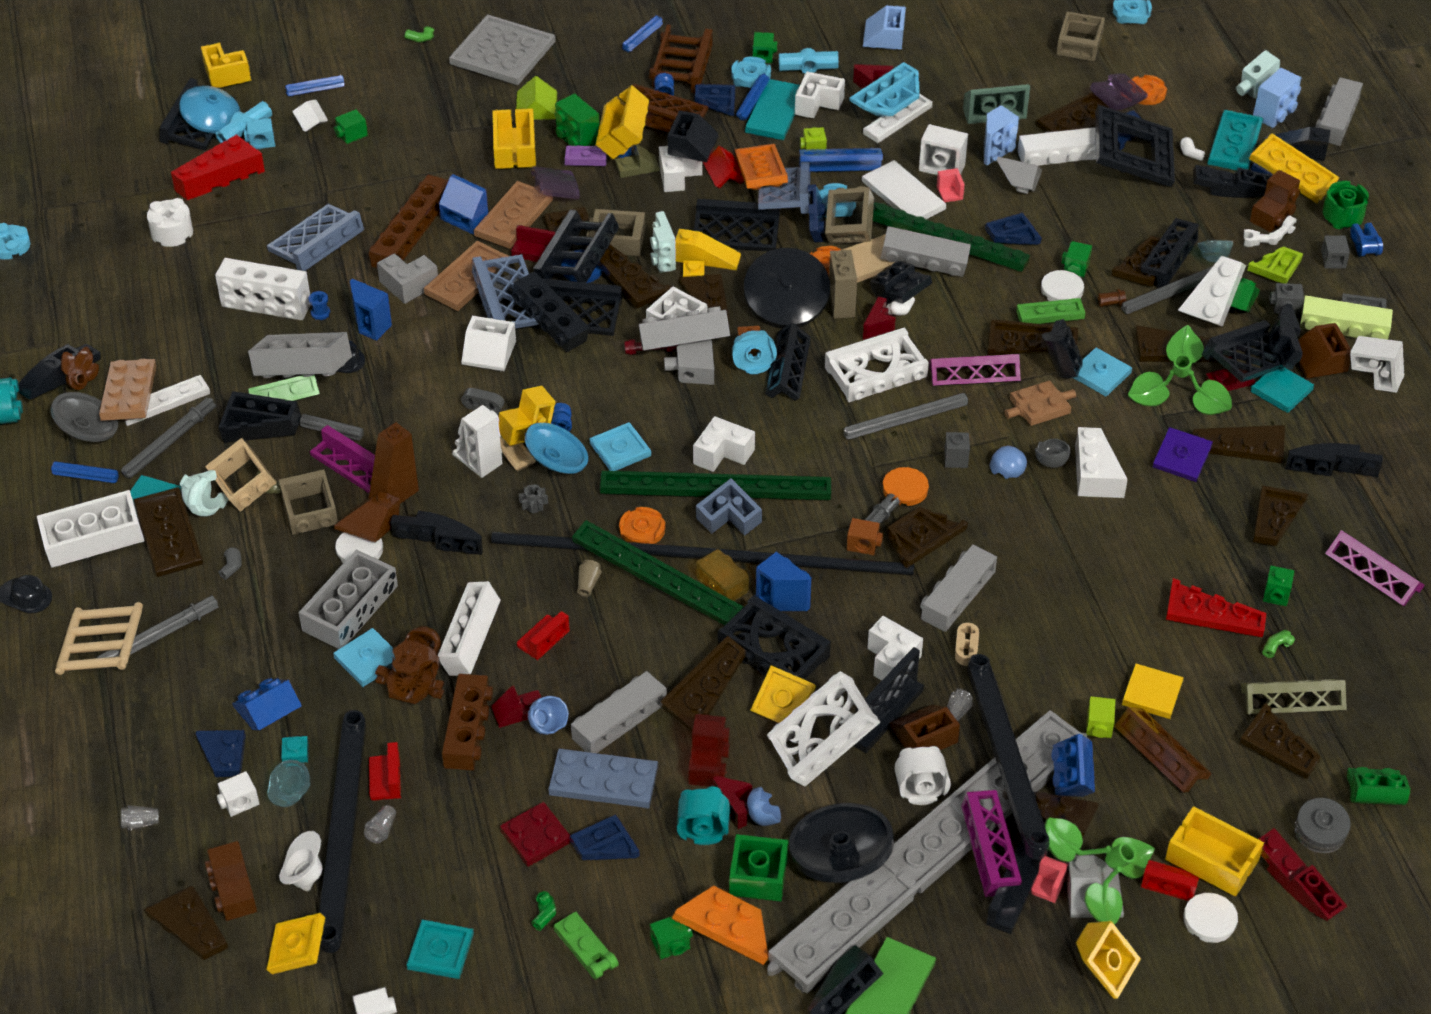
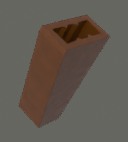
M395 422L378 434L369 498L378 492H385L400 498L401 504L418 492L419 488L412 434Z

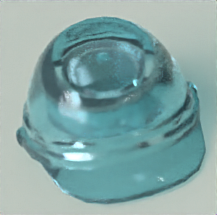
M1211 240L1200 242L1197 246H1199L1202 257L1205 260L1217 262L1221 256L1229 257L1233 242L1228 240Z
M286 760L278 764L270 776L268 787L270 801L282 807L292 806L298 802L311 785L308 768L297 760Z

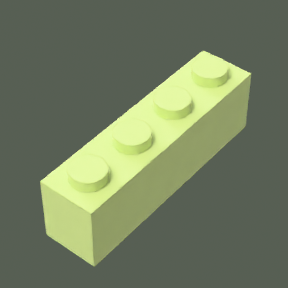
M1305 296L1301 311L1300 328L1311 330L1315 326L1336 323L1343 336L1353 338L1364 336L1388 340L1393 310Z

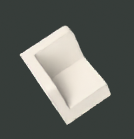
M316 100L307 101L292 111L304 131H308L317 124L328 121Z

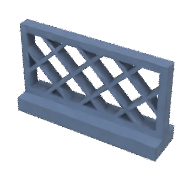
M801 162V167L785 168L788 183H783L781 186L776 187L771 185L762 186L759 189V210L801 207V214L809 213L810 193L808 192V185H810L811 179L809 162Z
M327 204L268 244L267 249L296 264L297 270L306 271L364 230L360 213L355 210L348 213ZM329 212L333 213V215L325 216ZM333 221V223L322 225V223ZM317 232V234L307 235V233ZM301 242H302V244H300V245H293V246H291V245L294 244V243H301Z
M522 254L482 261L481 256L474 257L472 260V274L487 318L506 321L505 317L507 314H510L517 318L516 321H512L515 322V329L539 325L534 318L525 316L527 313L525 309L522 313L513 310L512 308L515 304L521 305L514 301L512 295L506 293L509 288L513 289L514 281L517 278L521 279L529 274ZM519 262L520 265L517 271L508 267L512 263ZM488 267H497L500 270L497 274L488 271ZM504 271L513 275L510 281L501 277ZM496 281L506 285L503 290L493 286ZM502 297L511 301L508 307L499 303Z

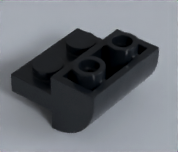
M897 261L887 270L878 273L869 282L877 298L879 296L887 299V306L894 301L904 304L931 285L932 279L929 275L915 272L913 264Z
M1056 320L1051 332L1042 334L1043 341L1058 376L1061 378L1078 377L1083 366L1079 348L1075 345L1071 329L1066 325L1065 320Z

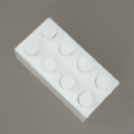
M130 490L37 516L45 552L51 568L144 542Z

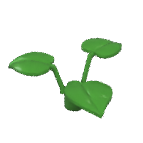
M1189 325L1180 329L1167 345V357L1173 362V369L1170 370L1167 379L1163 382L1159 374L1145 372L1136 378L1128 393L1129 397L1140 405L1157 406L1168 399L1169 390L1165 386L1169 384L1174 375L1181 378L1190 376L1195 389L1198 391L1193 396V404L1200 413L1215 415L1229 411L1232 408L1231 396L1221 383L1207 380L1202 384L1201 388L1199 387L1191 366L1192 363L1197 362L1202 357L1201 354L1204 351V346Z
M1049 817L1045 823V829L1050 841L1049 850L1061 861L1071 862L1075 858V854L1079 856L1107 854L1105 858L1106 863L1110 868H1113V871L1104 880L1103 886L1099 883H1093L1086 889L1085 904L1098 922L1111 921L1115 925L1120 918L1123 902L1120 892L1116 888L1108 887L1110 881L1119 872L1132 879L1143 876L1146 865L1155 848L1137 839L1120 837L1113 841L1111 847L1080 850L1079 848L1083 843L1080 830L1068 820Z

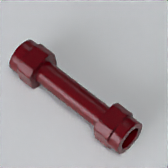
M635 339L624 341L625 354L636 355V351H646L642 350L641 342H635ZM678 345L649 350L666 349L667 352H673L677 350Z

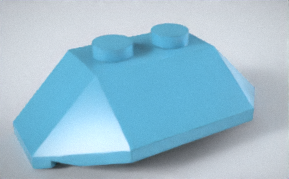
M903 62L851 96L850 101L875 116H893L919 99V71Z

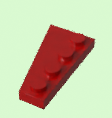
M1173 578L1166 620L1263 637L1267 613L1238 602L1235 604L1229 603L1220 595H1208L1201 592V588L1193 585L1191 588L1180 584V580Z

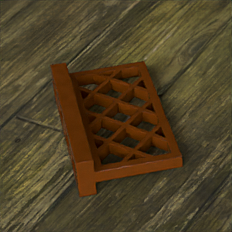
M634 83L632 85L650 101L645 118L646 126L669 132L679 110L700 114L703 118L708 111L709 106Z

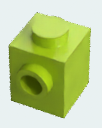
M824 127L804 129L803 137H800L801 150L826 149L827 140Z
M1090 696L1086 734L1098 738H1111L1115 718V699Z

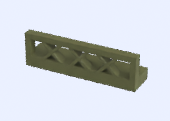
M1342 679L1241 683V693L1246 694L1247 714H1258L1262 709H1253L1252 694H1262L1269 700L1266 704L1269 706L1273 704L1276 707L1272 708V713L1347 710L1346 683ZM1339 690V705H1330L1323 699L1330 691ZM1316 691L1324 692L1321 695H1319ZM1291 692H1299V693H1298L1297 696H1294ZM1305 692H1312L1317 697V700L1311 706H1305L1299 700ZM1268 693H1275L1272 697L1268 695ZM1281 693H1287L1293 699L1287 707H1281L1275 702V699ZM1296 702L1300 705L1298 707H1293ZM1320 702H1322L1323 704H1325V705L1317 706Z

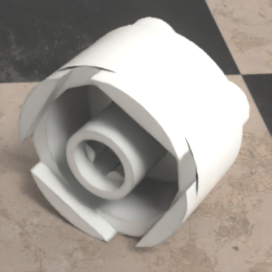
M175 198L161 202L155 201L150 204L147 219L154 242L158 241L161 242L162 246L172 247L183 244L188 236H192L193 226L189 208L182 199Z
M938 747L905 748L900 752V757L897 759L894 769L900 794L903 798H907L909 803L915 805H926L938 801L937 797L942 793L944 796L948 793L951 784L944 757Z

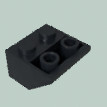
M679 110L667 136L668 155L708 162L719 134L700 114Z

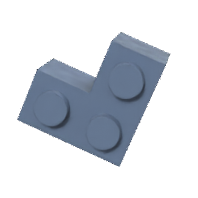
M729 479L696 505V518L711 534L730 520L745 536L762 522V509L732 479Z

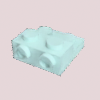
M664 211L656 212V221L653 222V237H650L651 247L654 250V253H651V261L653 266H657L659 273L676 270L675 237Z

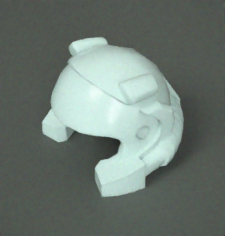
M215 470L194 474L189 477L185 474L181 479L182 499L193 514L211 516L219 508L223 509L228 501L225 493H218L215 498H211V481L217 478Z

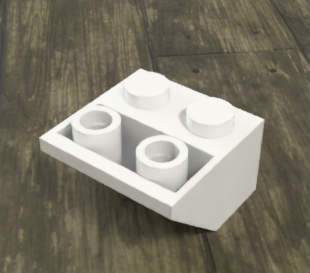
M472 316L466 330L462 365L504 371L516 343L515 322Z

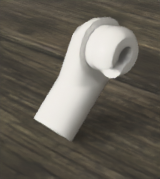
M1184 137L1180 142L1183 154L1202 161L1205 151L1195 149L1193 140L1189 137Z
M912 297L904 304L896 301L889 303L886 307L889 309L888 314L898 316L908 314L915 302V298Z

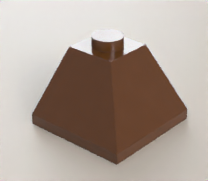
M378 492L357 505L335 524L334 529L376 543L392 529L391 519L393 515H399L400 498L391 496L389 493Z

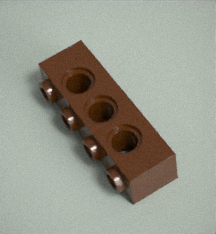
M458 674L442 751L443 764L446 769L474 771L476 761L481 759V746H479L480 740L484 741L485 738L483 722L488 720L489 706H487V701H491L493 696V686H489L488 676Z

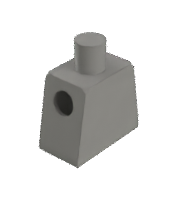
M712 339L679 344L677 346V357L664 358L665 371L678 370V380L682 383L714 385Z

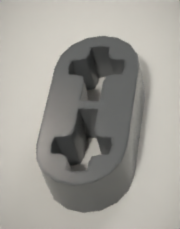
M467 388L461 398L462 404L468 409L476 410L484 405L496 414L501 412L505 403L500 395L476 388Z

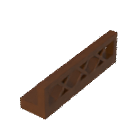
M1128 707L1114 727L1182 792H1189L1198 779H1208L1212 773L1143 708Z

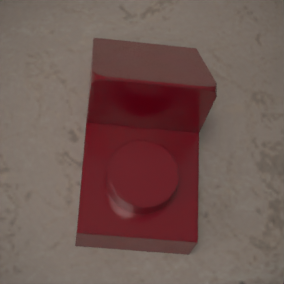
M854 64L853 83L864 89L893 70V66Z
M878 296L864 323L863 340L895 331L896 318L888 315L889 309L886 308V298Z
M1227 369L1207 373L1205 381L1214 380L1221 383L1227 391L1255 384L1254 379L1241 383ZM1239 369L1244 374L1247 373V371Z
M514 685L511 686L491 706L498 727L501 728L528 720L530 706L536 700L542 698L539 690L518 695Z
M714 777L713 787H718L721 790V794L729 800V817L736 828L740 829L747 826V814L749 813L745 802L752 791V785L725 777Z

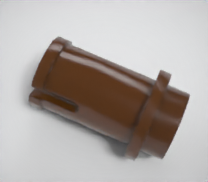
M1117 289L1115 292L1098 294L1099 307L1114 304L1122 306V303L1126 301L1124 290L1120 291V289Z

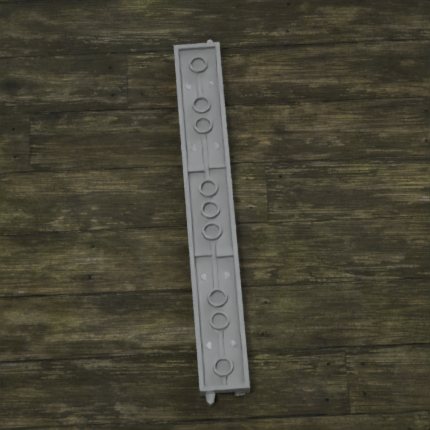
M1051 710L1016 739L1034 792H1037L1053 778L1054 762L1051 757L1053 745L1076 734H1083L1087 737L1086 733H1080ZM992 759L894 843L893 851L883 866L868 876L850 881L775 945L768 953V960L771 962L768 966V975L773 976L785 970L795 979V987L802 993L804 991L808 993L829 974L834 964L854 945L862 946L911 903L916 893L919 892L921 894L972 849L961 808L967 792L997 790L1004 819L1008 818L1013 811L1009 799L1005 800L1002 796L1005 787L996 759ZM991 799L979 800L980 805L988 811L993 808ZM990 819L985 823L986 828L990 831H993L998 826Z

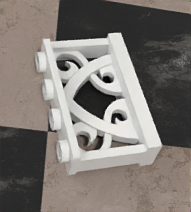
M901 328L826 352L825 369L828 374L831 373L848 402H852L927 377L928 361L923 358L908 337L907 330ZM905 350L907 354H900V351ZM873 359L886 362L891 361V364L883 373L865 369L868 361ZM842 369L847 371L845 375L842 372ZM855 375L854 382L850 383L848 381L849 378Z
M843 672L833 675L818 691L813 692L810 698L795 708L788 717L775 725L773 730L767 734L787 767L791 779L803 786H807L880 723L854 684V680ZM845 691H847V693H848L847 702L845 703V705L843 706V708H841L842 705H843V703H844V697L842 696V694H843ZM853 703H855L859 710L856 714L849 712ZM835 716L831 723L830 736L825 740L820 738L810 739L816 717ZM791 739L790 741L798 743V746L788 748L786 742ZM799 753L800 762L796 763L792 755Z

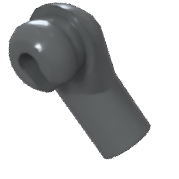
M235 547L228 548L224 553L227 564L218 571L224 580H227L242 566L241 553Z

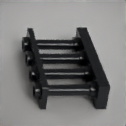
M569 210L533 268L534 271L543 279H552L554 274L573 275L577 282L587 283L619 230V225L613 213H608L603 222L582 221L577 210ZM581 230L597 231L594 237L578 236ZM573 244L588 245L585 252L569 251ZM564 259L579 260L576 267L560 266Z

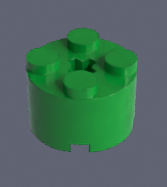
M1338 181L1330 185L1326 193L1322 213L1325 219L1332 223V227L1342 229L1344 227H1352V224L1361 225L1363 223L1369 193L1362 185H1350L1351 181Z

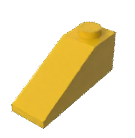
M679 229L675 240L676 262L705 261V266L737 270L741 258L740 252L699 231Z

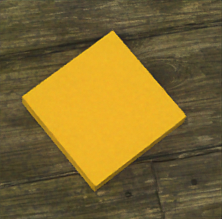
M1135 664L1122 705L1132 708H1143L1147 713L1170 719L1184 677Z
M770 666L750 711L780 723L795 708L810 698L811 694L815 691L816 685L774 666Z
M321 913L276 923L267 970L271 974L317 964L325 917Z

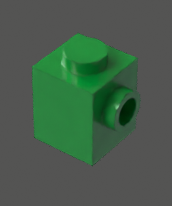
M755 32L753 57L765 60V63H772L773 53H777V41H774V33Z
M357 109L335 117V133L346 144L368 136L366 119Z
M1071 241L1068 252L1064 251L1061 264H1065L1064 270L1075 273L1080 277H1085L1090 262L1092 245Z
M1270 566L1263 602L1287 606L1295 570Z
M672 916L650 924V939L660 960L672 955H681L690 949V938L693 937L692 929L672 919Z

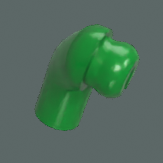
M542 891L536 896L540 913L531 921V924L538 931H541L556 915L554 898L547 891Z

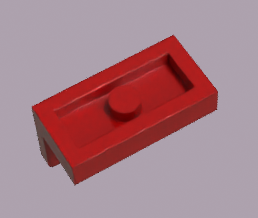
M718 146L711 153L708 162H703L712 181L719 189L730 178L740 184L744 182L733 153L721 146Z
M562 611L554 618L546 615L517 641V647L536 660H539L570 631L569 616Z
M398 742L387 743L388 755L371 756L369 758L370 800L372 801L401 798Z
M1149 860L1145 868L1141 888L1189 901L1195 895L1199 877L1186 870Z

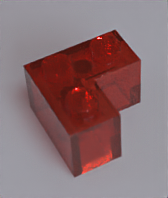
M703 714L695 715L692 731V753L688 769L689 785L713 787L714 777L726 776L727 763H723L724 758H729L730 728H726V717Z

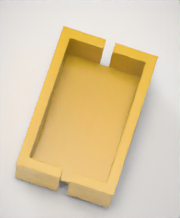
M632 85L619 94L622 100L616 96L605 104L603 108L596 145L612 159L618 155H623L628 148L637 145L643 138L642 133L648 112L649 99Z
M515 109L516 128H512L511 110H493L495 169L514 168V165L524 168L536 167L533 109Z
M1193 806L1182 822V826L1178 828L1170 840L1165 860L1236 897L1246 882L1247 876L1249 877L1258 863L1264 842Z

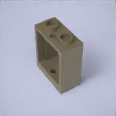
M1067 12L1058 39L1056 55L1095 61L1103 35L1105 18ZM1069 31L1096 35L1095 40L1067 35Z
M870 187L837 188L836 190L828 191L825 234L830 244L871 241L874 197ZM863 201L862 224L835 226L836 203Z
M595 209L594 217H590L589 222H603L608 213H613L619 228L633 229L632 236L615 235L610 245L625 255L640 256L645 233V212ZM587 231L586 237H594L597 231Z
M852 250L830 251L829 280L833 317H855L857 275Z
M325 470L279 479L292 535L333 526L338 523L336 508ZM320 493L324 494L327 508L294 515L290 500Z

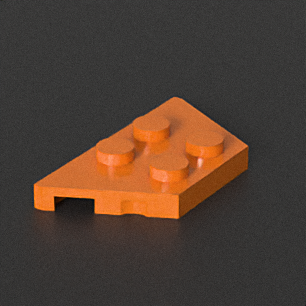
M712 886L676 909L672 916V919L762 965L768 959L761 909L716 886Z

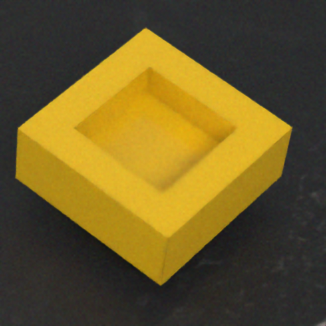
M683 261V277L702 276L705 274V261Z

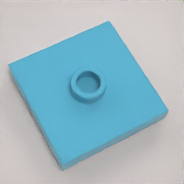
M1096 347L1083 359V366L1078 377H1074V379L1107 396L1131 374L1132 367Z
M630 422L590 438V445L610 471L619 470L651 456L650 448Z
M373 628L333 653L334 659L362 687L377 678L378 675L375 674L378 665L392 669L393 647Z

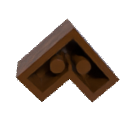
M1281 170L1273 174L1267 181L1265 195L1252 208L1250 222L1270 233L1276 227H1280L1288 216H1292L1296 210L1295 202L1300 194V180Z
M235 841L208 849L209 860L204 862L212 891L218 890L219 896L214 897L218 913L224 911L226 921L256 913L257 908L239 842Z

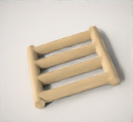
M136 602L134 606L91 610L75 608L57 661L55 673L62 675L64 671L107 667L125 669L142 614L143 604ZM130 616L129 623L79 627L81 620ZM126 632L123 640L74 644L75 637ZM121 650L119 657L68 661L70 654Z

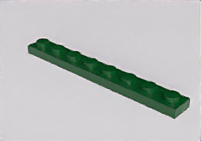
M875 202L873 205L872 221L898 229L971 244L969 254L1021 272L1029 263L1030 255L1021 250H1014L1001 243H994L985 240L983 237L973 236L962 230L947 227L942 223H935L924 217L906 213L904 210L888 207L883 203Z
M587 520L583 522L572 536L573 542L723 625H726L744 608V606Z

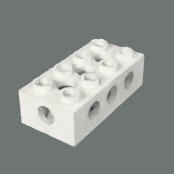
M224 258L215 275L222 307L303 320L311 305L309 303L310 291L306 271Z

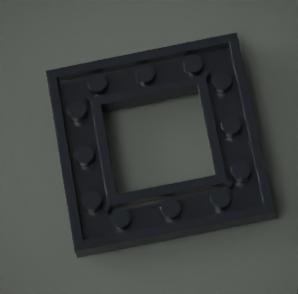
M1098 105L1095 110L1096 163L1172 187L1175 182L1172 128ZM1118 131L1136 136L1139 139L1151 141L1152 161L1118 150Z

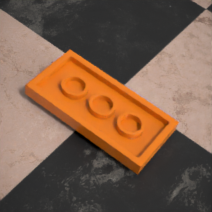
M775 144L735 149V157L747 189H760L762 186L769 185L776 187L781 186L783 183H788V176Z

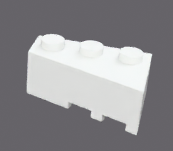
M1221 256L1178 311L1223 327L1246 265Z

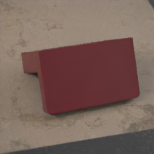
M517 225L516 242L511 250V256L522 254L524 260L538 262L556 232Z

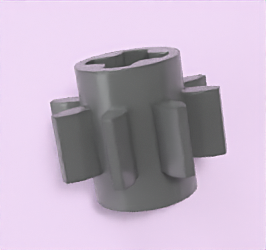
M535 484L524 487V493L519 494V503H522V510L526 509L530 513H537L543 511V504H548V495L545 494V488H540Z

